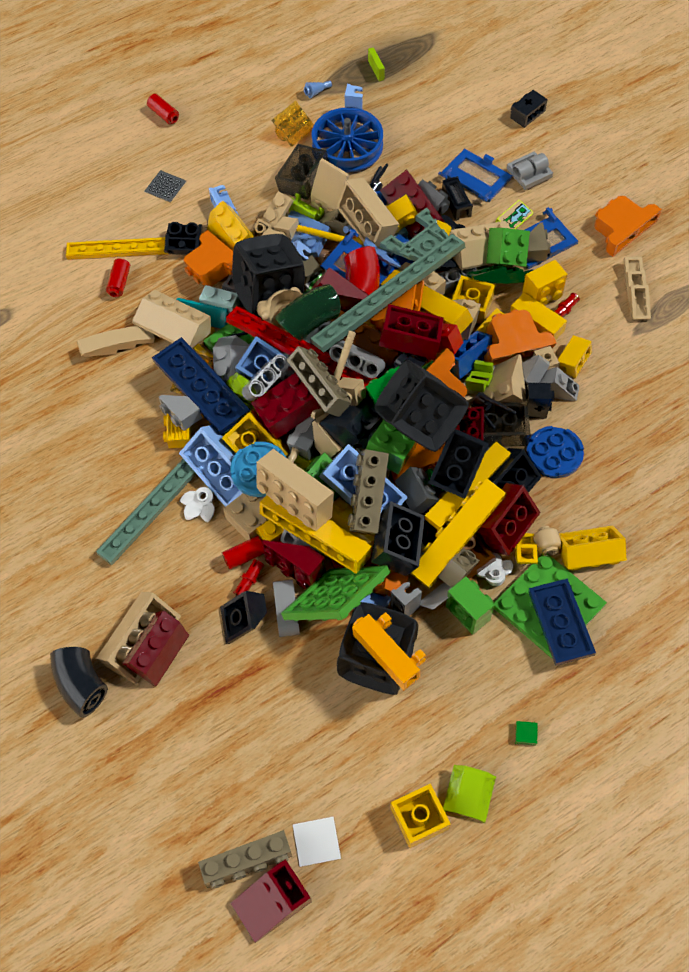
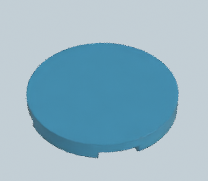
M254 442V444L240 449L234 455L230 465V473L233 483L242 493L252 497L266 496L257 488L256 462L272 449L286 457L278 446L268 442Z

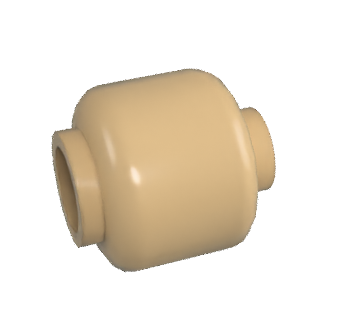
M543 526L534 534L533 539L535 544H537L538 553L547 556L546 553H548L550 556H553L559 552L562 543L557 529Z

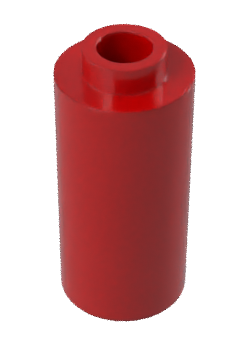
M155 93L148 98L147 106L166 123L171 125L178 121L179 112L162 97Z
M122 258L114 260L106 286V292L111 297L123 295L131 264Z
M256 536L221 552L228 569L231 570L263 555V539H259Z

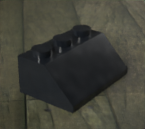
M366 396L358 406L349 405L340 417L329 414L320 425L344 449L348 444L351 447L356 445L381 416L376 412L372 399Z
M508 448L507 450L511 452L510 457L496 470L489 480L501 490L506 483L522 485L529 493L542 476L524 449Z

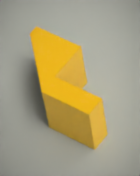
M525 533L514 548L517 564H538L537 544H535L533 539L534 533Z

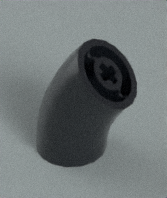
M63 647L50 653L51 669L60 694L81 718L89 716L99 707L108 691V686L98 677L93 668L90 651L82 647Z

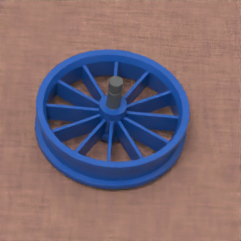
M344 107L331 110L323 114L313 126L312 149L314 156L319 162L323 158L346 173L364 170L372 166L382 154V125L374 115L359 108ZM341 122L343 129H339L335 124ZM357 123L363 124L361 127L355 130ZM378 139V142L368 141ZM329 147V148L326 149L325 151H323V150L321 149V148ZM363 148L371 149V151L368 153ZM340 150L338 157L332 156V154ZM352 150H355L361 156L354 158ZM344 152H349L351 158H342Z

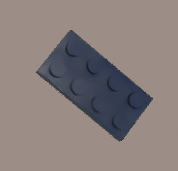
M568 578L529 588L528 593L555 666L595 656V648Z

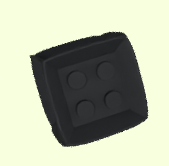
M283 234L257 236L241 240L234 246L232 261L233 283L238 297L249 313L259 316L257 312L258 303L267 300L279 290H289L292 287H297L301 293H304L305 268L303 260L287 236Z
M407 360L397 369L381 392L375 404V410L386 422L392 424L402 434L424 448L436 452L454 432L464 417L469 403L462 395L449 388L440 379L419 365Z
M361 602L359 606L355 607L343 636L337 658V673L345 680L381 693L397 695L400 686L354 637L352 627L360 617L364 618L370 614L377 621L381 615L387 613L392 618L390 620L392 624L384 629V631L411 658L414 642L418 635V622L398 611L372 603Z

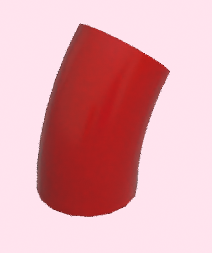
M365 246L348 253L343 259L346 269V280L353 283L354 286L369 296L379 288L380 266L376 249L372 246Z

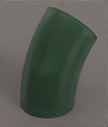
M330 284L318 286L290 302L278 313L275 319L299 341H303L316 328L339 316L340 300L338 294Z

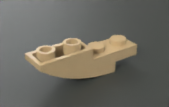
M278 191L262 219L258 218L251 230L253 236H261L268 228L274 230V226L282 216L286 215L294 200Z

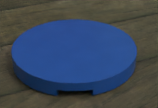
M547 426L537 430L531 436L527 445V455L540 474L550 478H563L578 470L583 461L584 447L580 438L571 430Z

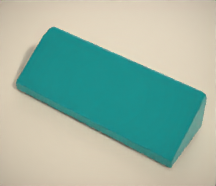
M182 298L176 299L211 316V327L221 329L228 324L226 322V316L228 315L226 308Z

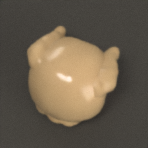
M292 287L289 290H279L267 300L260 301L257 305V312L263 320L301 339V336L314 324V305L305 300L306 294L301 293L297 287Z

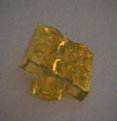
M294 101L271 120L276 126L275 133L282 141H287L291 147L312 131L314 126L297 101Z

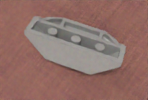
M236 335L218 338L213 347L214 372L225 383L230 376L236 373L235 367L250 346Z

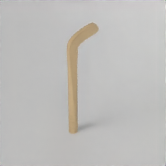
M352 331L348 332L334 373V377L338 382L340 381L356 335ZM322 408L312 411L311 418L317 419L325 411Z

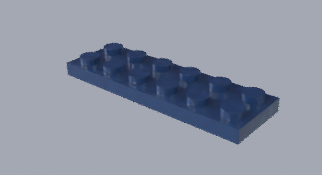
M182 337L152 357L153 362L185 396H188L197 405L200 413L220 434H223L237 424L250 412L246 404Z

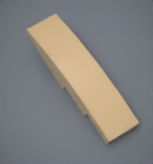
M642 256L624 257L626 289L632 320H650L649 286L646 285L645 270H643Z
M132 326L95 334L78 340L77 344L81 357L117 354V351L121 349H135L136 344L153 343L155 338L153 333L141 327Z

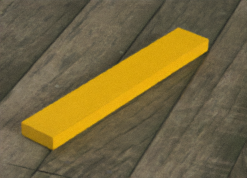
M165 237L67 242L66 244L67 260L163 255L168 253L164 252Z
M495 442L486 451L467 496L470 498L475 493L473 489L479 481L484 482L486 478L489 479L510 457L511 452L498 442ZM447 492L425 515L424 519L439 530L448 522L449 517L455 511L458 512L464 499Z

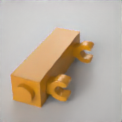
M387 613L381 615L377 621L370 614L364 618L360 617L352 627L354 637L403 691L420 678L418 666L426 661L425 653L419 649L411 658L406 655L384 631V629L392 624L390 621L392 618Z

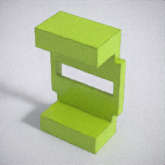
M475 360L474 371H471L470 376L466 379L467 390L484 392L486 387H489L494 371L492 362ZM472 376H474V377H480V378H486V379H489V380H488V381H485V380H481V379H475V378H472Z

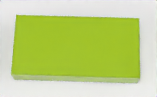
M373 47L369 48L368 62L378 81H383L385 79V68Z

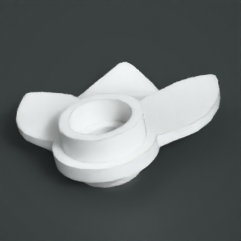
M201 487L196 491H188L182 496L180 502L186 505L184 509L186 520L194 519L199 515L205 522L211 520L215 507L212 504L213 493L209 488ZM206 493V497L201 499V494Z
M491 552L496 557V561L480 571L477 576L486 578L491 586H500L505 581L506 575L512 572L513 563L511 560L502 561L499 554Z

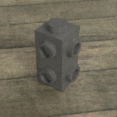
M422 179L418 185L441 216L448 210L451 204L447 199L448 195L442 190L438 192L436 190L437 186L431 181L427 183Z

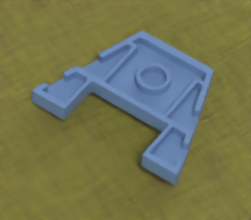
M291 210L288 215L291 218H298L299 225L331 233L329 226ZM297 231L291 240L292 243L299 240L311 249V254L305 255L307 257L311 255L319 257L327 241L325 238Z

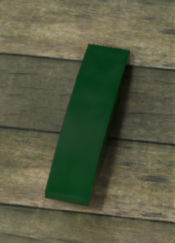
M498 264L469 272L467 276L474 280L489 283H523L526 274L533 271V269L523 271V269L518 267L507 269L505 266Z

